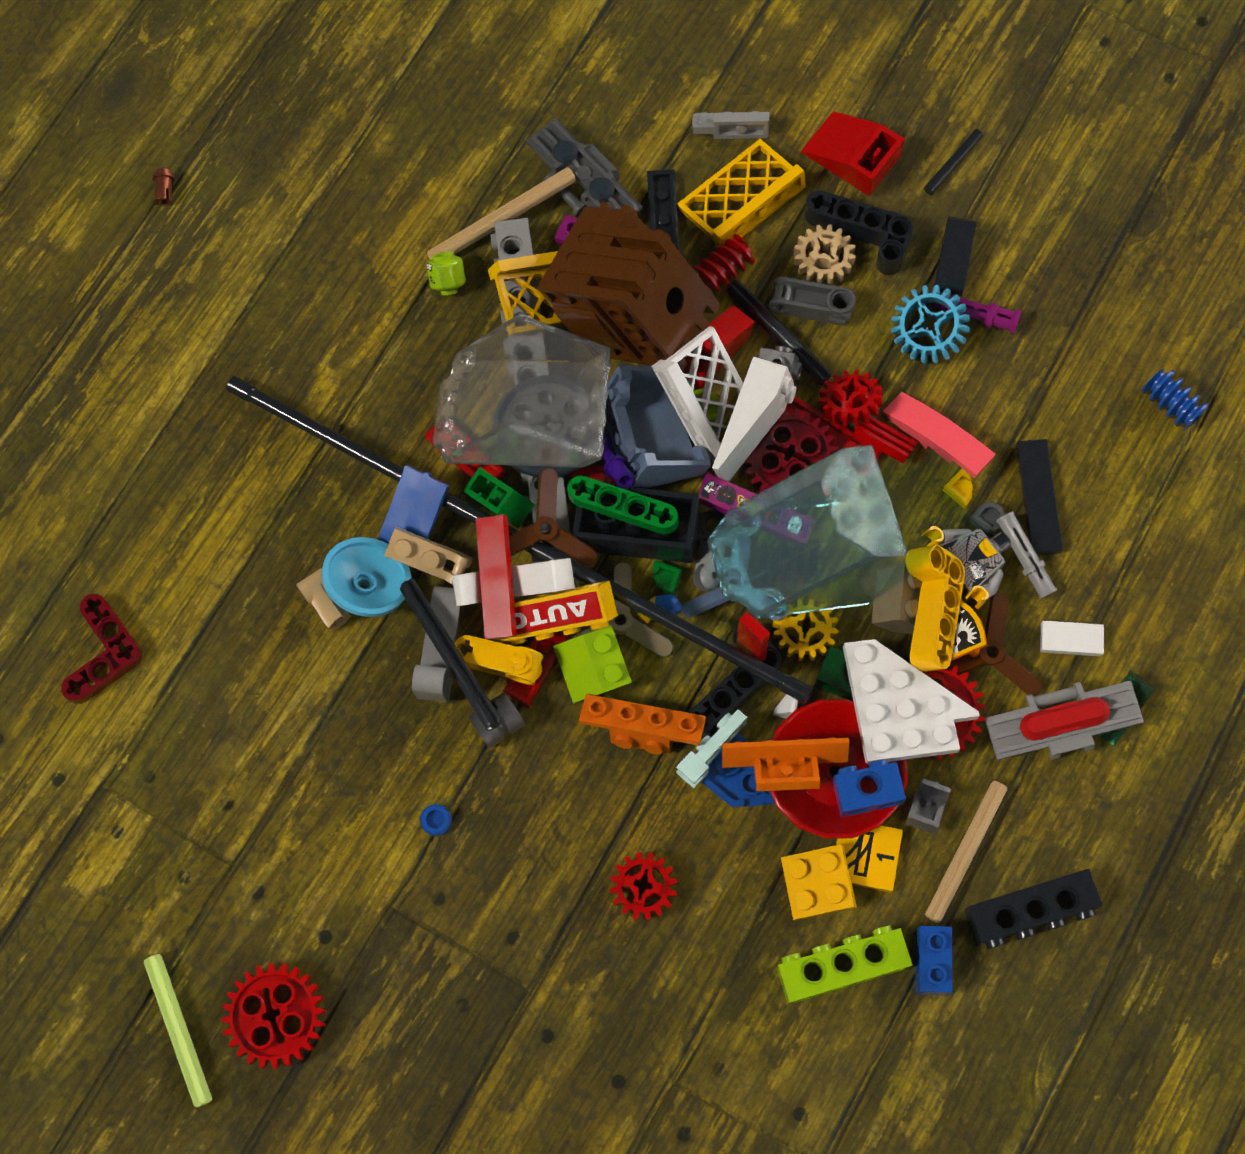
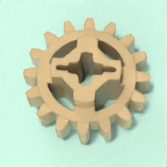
M819 224L816 227V232L808 228L806 229L805 237H798V245L794 247V255H796L794 256V265H799V275L807 273L806 281L816 278L817 283L827 280V283L832 285L833 278L836 277L841 282L844 273L850 274L851 265H854L855 255H853L855 245H849L850 235L842 237L843 229L839 228L836 232H833L832 225H828L826 230H822ZM810 247L809 256L806 257V250ZM840 253H842V254H843V260L839 263V262H838L839 256H840Z

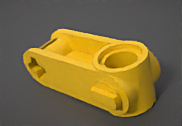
M470 635L461 636L454 642L467 665L472 670L509 678L527 685H534L542 673L541 663L543 654L533 649L512 646Z

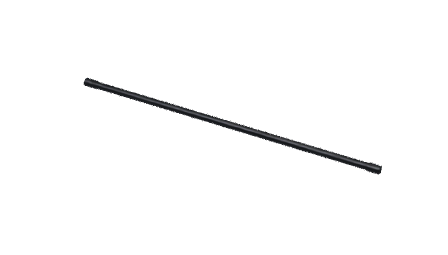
M233 376L228 381L226 387L228 392L261 407L393 480L400 481L404 468L259 391L255 386L236 376ZM449 492L446 493L442 506L476 524V518L491 516ZM508 525L509 536L519 531ZM541 542L524 550L543 561L569 558ZM571 559L574 578L587 585L609 580L613 597L620 603L774 685L781 692L803 704L811 696L812 686L789 674L780 672Z

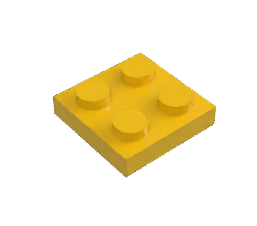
M839 844L781 857L793 920L797 921L857 908L844 845Z

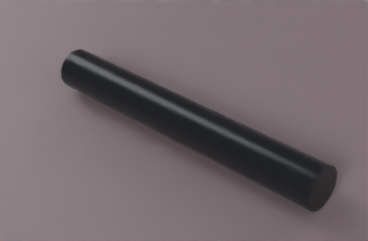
M975 129L925 185L924 191L927 194L932 195L982 139L983 133L980 130Z

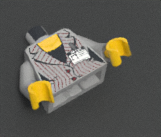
M931 526L921 534L922 537L926 536L931 539L927 546L940 545L962 561L965 569L962 596L966 602L974 598L977 601L975 608L979 609L986 600L996 594L1003 578L1002 567L1005 563L1000 553L1011 547L1008 538L1002 532L988 539L981 529L974 531L970 529L941 530L937 526Z

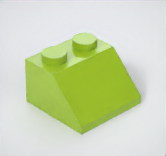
M612 625L553 646L573 703L584 700L586 694L596 696L632 683Z

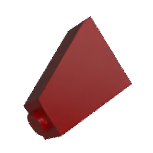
M732 305L710 322L709 326L715 328L731 359L746 343L755 321ZM709 338L703 342L702 356L711 357L713 345ZM685 356L684 358L688 364L683 373L689 374L692 357ZM699 359L696 376L706 378L709 360ZM717 362L714 376L724 366L722 363ZM695 379L694 389H703L705 381Z

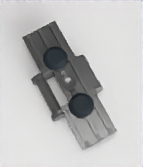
M556 118L526 140L529 147L552 170L544 181L569 167L576 180L585 189V192L581 195V201L568 187L558 192L573 209L572 212L576 217H579L584 207H599L602 202L611 205L614 209H620L622 205L632 207L637 213L642 209V206L618 182L620 174L611 162L593 144L585 146L582 142L580 143Z

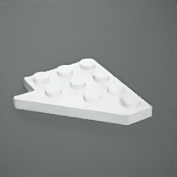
M875 639L844 643L843 651L866 765L878 760L890 762L959 752L960 746L955 722L977 720L980 716L979 711Z

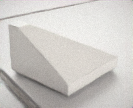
M786 694L774 709L773 716L786 719L796 710L798 700Z

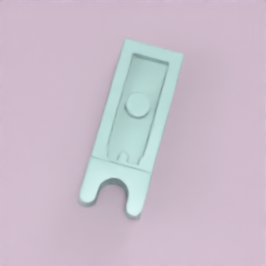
M739 709L733 715L728 712L717 724L719 730L712 738L709 735L705 736L701 740L700 746L696 747L698 753L695 754L691 751L678 764L676 773L691 787L695 788L708 774V765L722 751V743H729L746 725L747 716Z

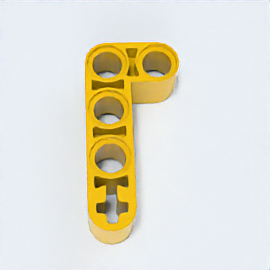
M939 545L911 549L905 557L906 568L922 584L910 649V663L921 672L947 669L952 660L965 579L964 565L959 558Z

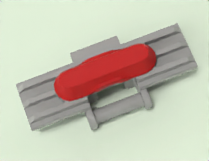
M1131 681L1084 692L1081 683L1076 682L1073 683V687L1034 697L1032 694L1026 695V708L994 715L985 719L997 760L1047 747L1050 760L1060 758L1061 753L1082 748L1084 752L1094 750L1095 744L1092 736L1144 723ZM1077 698V701L1064 703L1039 711V708Z

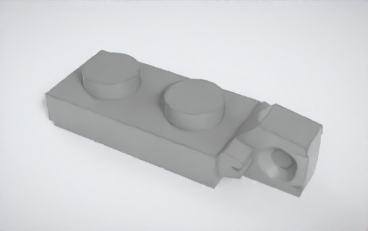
M769 112L695 113L692 118L693 134L714 135V139L768 138Z

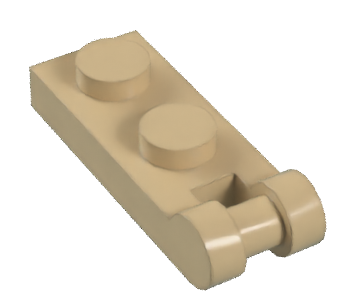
M395 527L384 554L388 558L444 579L452 585V576L464 574L465 569L470 567L473 558L464 553L399 527ZM447 559L455 563L453 570L444 568Z

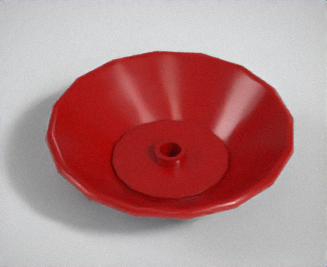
M820 699L794 710L776 728L772 740L849 738L848 762L818 764L820 789L770 792L777 808L798 828L824 839L855 838L879 828L899 806L841 818L832 783L833 777L830 775L829 770L831 768L839 770L850 766H856L857 770L869 768V764L866 765L854 702L849 699ZM907 759L888 762V764L897 762L905 791L908 783ZM863 780L859 783L864 793L872 794L876 792V786L872 781Z

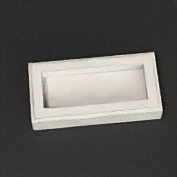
M1042 621L1040 652L1102 657L1104 654V625Z

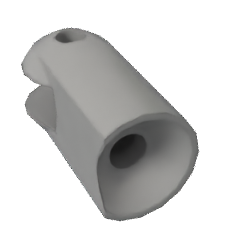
M711 537L707 542L700 540L693 581L701 591L715 589L720 584L727 542L723 539Z

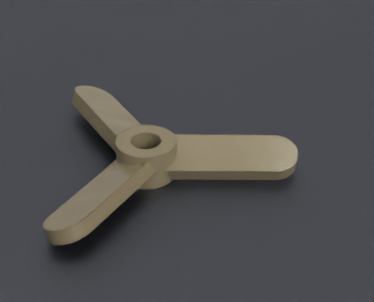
M619 563L613 568L612 581L631 591V568L626 563ZM614 599L618 616L608 622L609 625H612L615 635L625 634L660 656H667L672 653L674 645L670 639L634 619L630 613V607ZM619 617L626 619L623 625H617L615 621ZM590 627L580 632L579 634L571 637L570 639L576 638L578 636L584 635L595 630H591Z

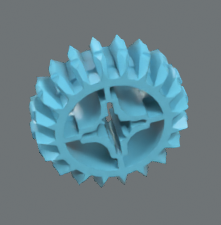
M927 285L922 286V295H918L916 289H913L911 293L914 298L911 301L906 296L902 297V301L906 305L905 308L900 305L895 306V310L901 316H892L891 321L900 325L891 328L892 334H901L894 339L896 345L905 343L901 348L903 354L908 353L912 349L910 354L911 360L917 359L920 353L923 364L927 363L928 355H932L933 363L936 364L939 361L938 354L942 353L944 359L948 360L950 358L947 352L948 349H951L954 353L959 352V348L954 344L956 341L961 344L966 343V338L960 335V333H969L970 328L961 324L970 321V317L966 314L960 315L967 307L965 304L956 306L960 301L958 295L949 299L950 289L946 288L942 295H939L940 287L938 285L934 286L933 293H929ZM938 303L944 305L949 310L935 313L929 311L925 304ZM917 308L920 313V319L912 326L913 329L907 331L908 319ZM924 313L933 322L935 319L937 320L934 323L937 336L933 334L932 330L929 331L928 327L926 330L923 329L927 326ZM954 318L952 333L943 341L940 334L941 329L948 323V320ZM928 336L932 338L936 346H921L911 339Z

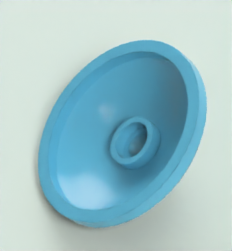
M357 537L342 541L329 551L322 566L321 577L325 591L339 607L355 615L377 617L395 611L404 603L406 599L401 593L400 587L404 581L412 579L410 568L406 564L384 556L388 546L387 543L373 538Z

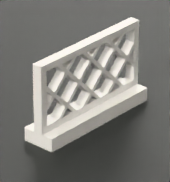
M709 326L667 360L660 359L652 365V368L694 445L703 446L710 455L711 464H714L721 445L719 441L721 427L727 428L728 426L722 424L725 408L734 409L735 405L726 404L729 388H736L739 397L743 382L715 328ZM708 338L713 345L711 357L701 355L703 342ZM685 356L692 357L689 374L683 373L677 363ZM699 359L709 360L706 378L696 376ZM717 362L722 363L726 369L723 382L713 380ZM695 379L705 381L702 399L696 398L693 393ZM713 383L722 385L719 402L709 400ZM708 404L718 405V416L715 423L709 422L706 417Z

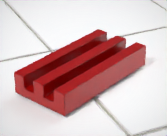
M869 415L870 422L867 423L862 420L859 426L856 427L853 435L904 464L918 442Z

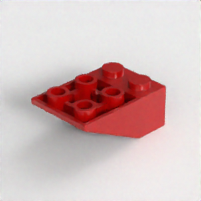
M833 111L804 146L801 153L870 196L901 157L905 139L882 124Z

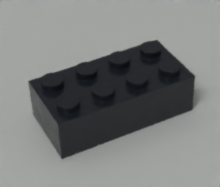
M582 486L579 496L582 492L587 493L586 487ZM633 487L625 489L675 507L679 523L676 530L669 534H660L577 506L572 535L592 547L597 553L693 563L701 514L699 494ZM607 494L601 499V504L607 507L613 506L617 502V497L612 494ZM591 495V496H592V500H593V502H594V501H595V496H594V495ZM636 503L630 506L628 512L633 516H638L645 511V507L642 504ZM653 508L651 509V514H652V515H654V510H653ZM665 514L663 518L659 517L660 523L664 524L666 520H670V515Z

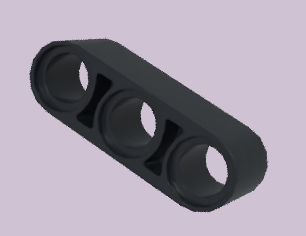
M948 216L934 286L938 285L940 287V293H943L948 288L951 291L950 295L962 297L977 221Z

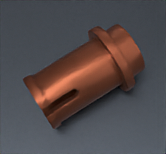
M156 169L152 175V180L155 182L154 203L158 205L160 200V206H169L172 204V183L175 181V177L169 169Z

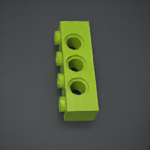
M891 925L873 930L874 936L862 939L859 934L843 939L844 945L831 948L829 943L813 948V954L801 958L800 953H795L781 958L783 963L777 966V971L787 1004H794L911 968L913 964L901 928L892 930ZM875 946L881 951L882 958L880 962L872 963L866 958L865 950L867 947ZM839 955L847 956L852 964L851 970L848 972L839 971L835 967V958ZM809 964L818 966L821 970V978L818 981L808 980L804 975L805 966Z

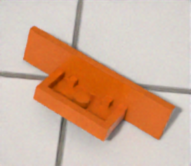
M589 694L585 696L579 717V724L609 729L612 744L624 749L632 747L644 749L651 754H670L673 741L700 746L706 722V716Z
M831 737L827 739L722 743L723 768L754 766L756 791L820 789L818 764L848 762L849 738Z

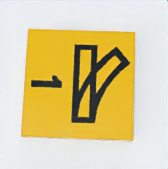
M881 825L879 828L855 838L837 839L836 845H844L852 885L889 893L893 892L903 833L902 829Z

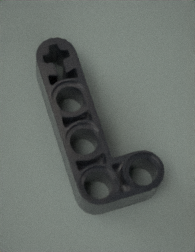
M817 190L808 195L804 215L808 224L814 227L820 224L824 230L827 229L828 225H832L833 232L841 228L843 229L842 235L844 236L850 235L853 239L880 246L876 261L877 269L884 275H894L899 272L913 231L912 221L908 217L825 191ZM840 215H847L850 218L843 219ZM867 223H874L877 227H870ZM895 231H900V232H902L904 235H901V236H900V235H896V234H894V232H895ZM886 255H892V256H894L896 259H894V260H889V259H887L885 256H886Z
M737 627L733 634L732 646L740 649L736 645L738 634ZM768 641L766 657L772 658L775 662L773 668L779 670L781 654ZM737 667L689 711V713L708 716L702 739L707 735L710 736L718 729L717 724L728 712L733 715L768 682ZM741 677H749L753 681V685L749 688H742L737 684V680ZM718 697H726L730 700L731 705L722 709L717 707L714 701Z

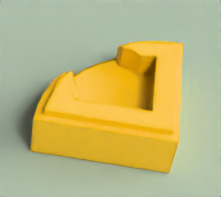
M961 468L943 487V491L964 509L972 498L973 486L970 474Z

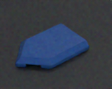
M737 733L729 743L748 741ZM722 751L708 765L709 772L701 783L732 808L775 804L770 791H756L754 766L723 768Z

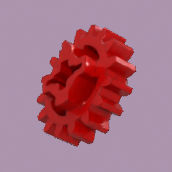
M845 370L842 377L834 374L832 375L833 382L825 381V389H820L819 391L820 409L823 410L824 417H832L833 424L840 420L843 421V427H847L849 422L859 426V420L862 419L868 423L870 422L869 415L877 416L879 414L878 408L883 407L882 386H879L877 378L870 380V373L868 372L863 376H859V370H855L853 375H849L847 370Z
M637 852L636 860L634 861L626 856V866L623 867L619 864L615 866L619 875L610 876V881L616 884V887L609 889L610 894L618 895V898L613 901L614 905L620 906L623 904L622 915L625 916L631 911L633 912L634 921L639 919L640 914L645 915L647 922L651 919V913L655 912L659 918L662 917L661 908L664 906L671 909L672 907L668 897L676 898L677 892L670 889V887L677 885V879L669 878L673 873V868H663L665 863L663 857L657 862L653 861L652 852L649 853L647 859H642L640 852ZM642 866L641 871L633 876L627 875L632 869ZM654 869L660 873L665 885L656 882L653 877ZM647 874L648 886L652 887V889H646L644 894H642L641 900H639V889L635 885L641 884ZM622 888L631 891L634 896L633 904L625 898ZM654 897L661 898L654 905L645 907L646 902Z

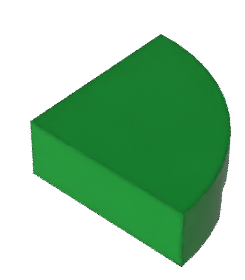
M654 560L653 578L656 586L664 595H675L683 569Z

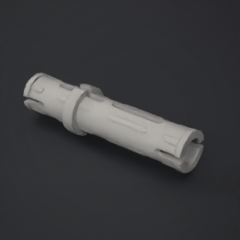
M1012 511L997 519L996 522L1008 538L1012 549L1024 568L1022 573L1024 576L1029 577L1039 598L1042 599L1057 591V588H1055L1044 569V566H1046L1045 562L1039 560L1014 512Z

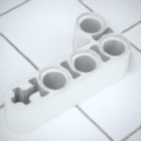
M571 558L511 566L514 597L575 588ZM480 571L452 576L456 606L482 602Z

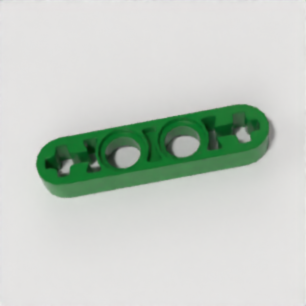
M586 476L574 477L568 483L569 499L576 506L660 534L672 533L678 527L677 510L668 503ZM582 486L586 487L587 493L582 492L580 496H577L576 490H581ZM612 494L617 497V502L613 506L607 507L601 504L602 497ZM591 495H594V496H595V501H594V502H593V500H592V496H591ZM639 503L644 505L645 511L641 515L633 516L628 512L633 504ZM652 508L654 510V515L651 514ZM665 514H669L670 520H666L664 524H661L659 517L663 518Z

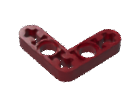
M99 594L85 596L80 603V611L106 650L63 681L61 685L63 696L75 704H82L137 666L142 659L140 646L111 605ZM93 603L99 605L98 609L105 616L101 620L92 612L91 605ZM109 624H117L118 633L112 638H106L104 636L105 627ZM122 642L124 646L131 650L130 654L132 657L128 660L123 657L124 653L117 644ZM101 664H107L109 666L108 675L102 679L96 678L95 669ZM88 675V678L91 679L95 684L91 686L88 683V680L84 678V676ZM76 683L81 686V693L79 695L72 693L74 691L72 686Z

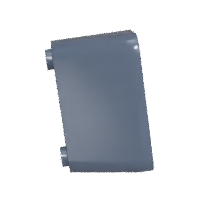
M618 365L600 394V407L607 435L612 441L611 450L615 455L625 458L628 465L627 468L633 474L634 478L632 479L634 481L631 487L649 489L703 475L711 466L710 455L703 446H694L692 448L688 432L652 366Z

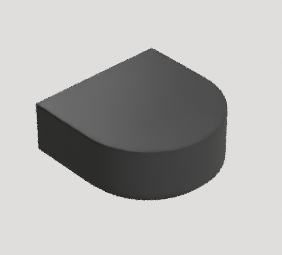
M986 502L978 507L970 517L969 522L992 538L1001 529L996 520L1006 514L999 504Z

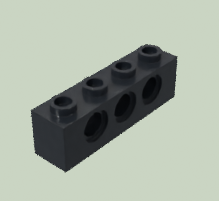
M1086 869L968 906L964 912L976 946L986 944L988 950L1006 944L1004 938L1016 935L1017 940L1036 934L1034 929L1046 925L1048 931L1066 925L1064 919L1076 916L1078 921L1096 916L1094 910L1103 906L1090 869ZM1058 894H1065L1070 898V909H1063L1058 905ZM1028 903H1035L1040 907L1041 917L1039 919L1029 916L1027 913ZM999 912L1009 915L1011 918L1010 928H1002L997 923L996 917Z

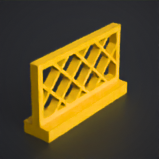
M759 139L678 202L677 208L714 241L715 248L717 249L719 245H725V241L728 238H733L734 233L743 238L806 188L805 172L798 164L792 166L763 140ZM760 150L767 155V161H751L752 156ZM782 168L786 171L781 177H770V169ZM747 169L745 178H730L734 170ZM751 169H766V177H750ZM715 185H726L725 194H710V189ZM730 185H745V194H729ZM749 185H765V189L759 194H749ZM729 201H744V206L739 210H728ZM694 202H705L704 211H692L688 206ZM709 202H724V210L708 211ZM723 218V223L713 230L707 224V219Z
M558 251L497 260L488 269L490 280H495L509 333L563 324L555 312L551 318L547 319L537 312L542 302L551 308L552 305L540 291L529 284L533 277L543 278ZM505 281H513L522 287L517 297L507 292ZM525 290L538 298L533 309L520 301ZM516 306L529 314L526 322L516 324L513 315Z

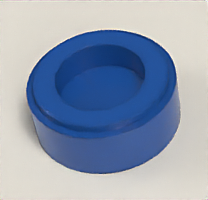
M433 804L422 811L420 824L428 835L438 837L449 831L452 825V817L444 806Z

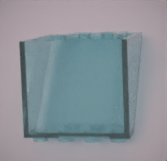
M872 445L843 448L730 508L707 541L709 549L712 551L715 571L721 583L722 595L732 602L737 600L749 608L748 612L758 619L871 604L908 554Z

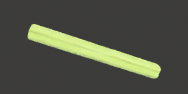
M160 954L152 955L144 960V966L190 1097L196 1108L207 1105L212 1101V1095L164 960Z

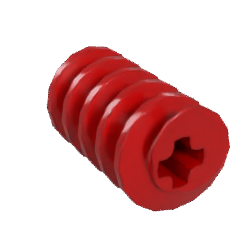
M734 233L733 238H728L725 241V245H719L716 252L709 253L708 259H702L699 262V266H693L692 268L699 273V278L707 287L719 293L721 289L718 282L727 286L729 284L727 275L736 279L738 277L736 268L741 272H745L744 261L750 265H753L755 261L747 243L742 237Z

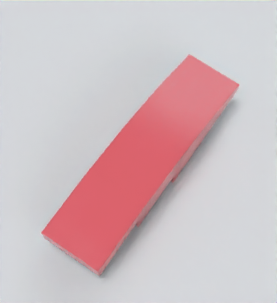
M903 392L882 411L884 416L917 441L924 449L927 450L930 447L949 464L954 461L974 479L996 455L951 420Z

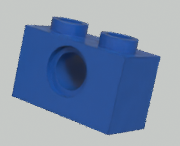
M878 760L869 763V768L857 770L856 766L839 769L838 774L834 775L832 780L841 818L903 805L906 800L897 762L888 764L887 760ZM863 780L872 781L876 786V792L872 794L864 793L859 783Z
M919 926L915 929V994L948 996L952 993V927Z

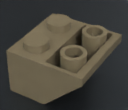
M905 561L876 566L872 624L890 632L913 634L922 582L908 572Z

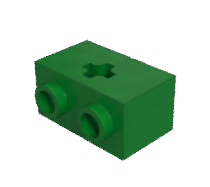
M481 467L477 469L463 492L495 514L507 515L508 522L518 529L535 505Z

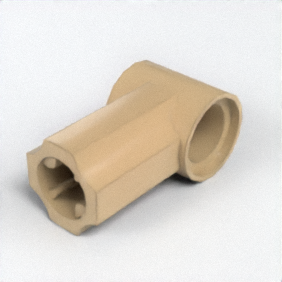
M320 568L297 583L296 586L310 606H314L329 630L344 625L351 615L328 596L322 583V569Z

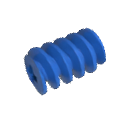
M1162 369L1143 386L1141 392L1147 394L1152 391L1149 400L1151 402L1160 400L1157 406L1159 410L1169 408L1166 417L1170 419L1177 416L1174 425L1180 427L1186 424L1183 429L1184 432L1204 414L1209 404L1205 403L1197 406L1200 395L1189 398L1188 395L1192 388L1189 386L1181 390L1180 386L1183 379L1180 378L1172 381L1171 379L1175 371L1171 370L1164 373V369Z

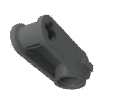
M778 277L774 280L775 292L768 307L775 313L835 325L848 324L854 315L856 295L852 289L788 277ZM844 304L846 308L838 309L834 305Z

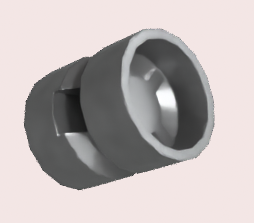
M504 692L491 700L492 705L502 719L500 726L496 729L486 730L475 711L468 715L473 726L489 749L504 740L506 732L513 734L525 726L522 717Z

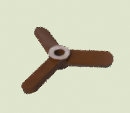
M545 468L539 473L536 521L534 524L509 536L510 554L513 556L541 541H548L581 564L592 566L598 558L597 552L558 526L555 521L558 475L554 469ZM542 523H548L551 526L549 534H542L539 528Z
M995 594L990 599L985 629L988 646L981 648L980 653L976 657L966 654L952 660L946 670L951 671L957 665V675L985 665L993 666L1026 694L1037 695L1042 689L1041 681L1005 652L1003 640L1009 600L1004 594ZM988 648H993L996 651L997 656L995 658H990L987 655L986 651Z

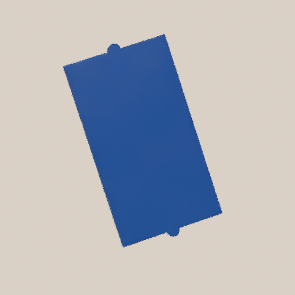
M405 465L377 540L389 544L395 527L429 539L449 485L432 477L430 472L424 473L410 465Z

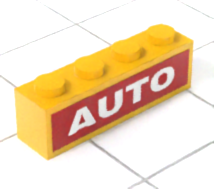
M610 581L514 599L517 637L496 640L499 643L508 641L509 645H517L526 642V637L535 636L536 640H544L553 637V632L563 631L564 635H570L580 632L583 626L590 625L591 630L609 626L608 621L618 616Z

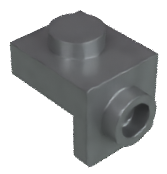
M922 778L914 794L905 824L935 835L951 789L937 782Z

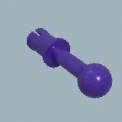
M603 433L600 446L595 455L603 457L606 462L604 470L608 476L613 477L617 486L627 489L633 484V474L627 468L628 465L625 458L613 453L611 450V438Z

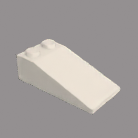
M753 356L712 467L719 478L728 482L731 480L785 411L787 403H792L796 393V386H794L793 378L787 366Z

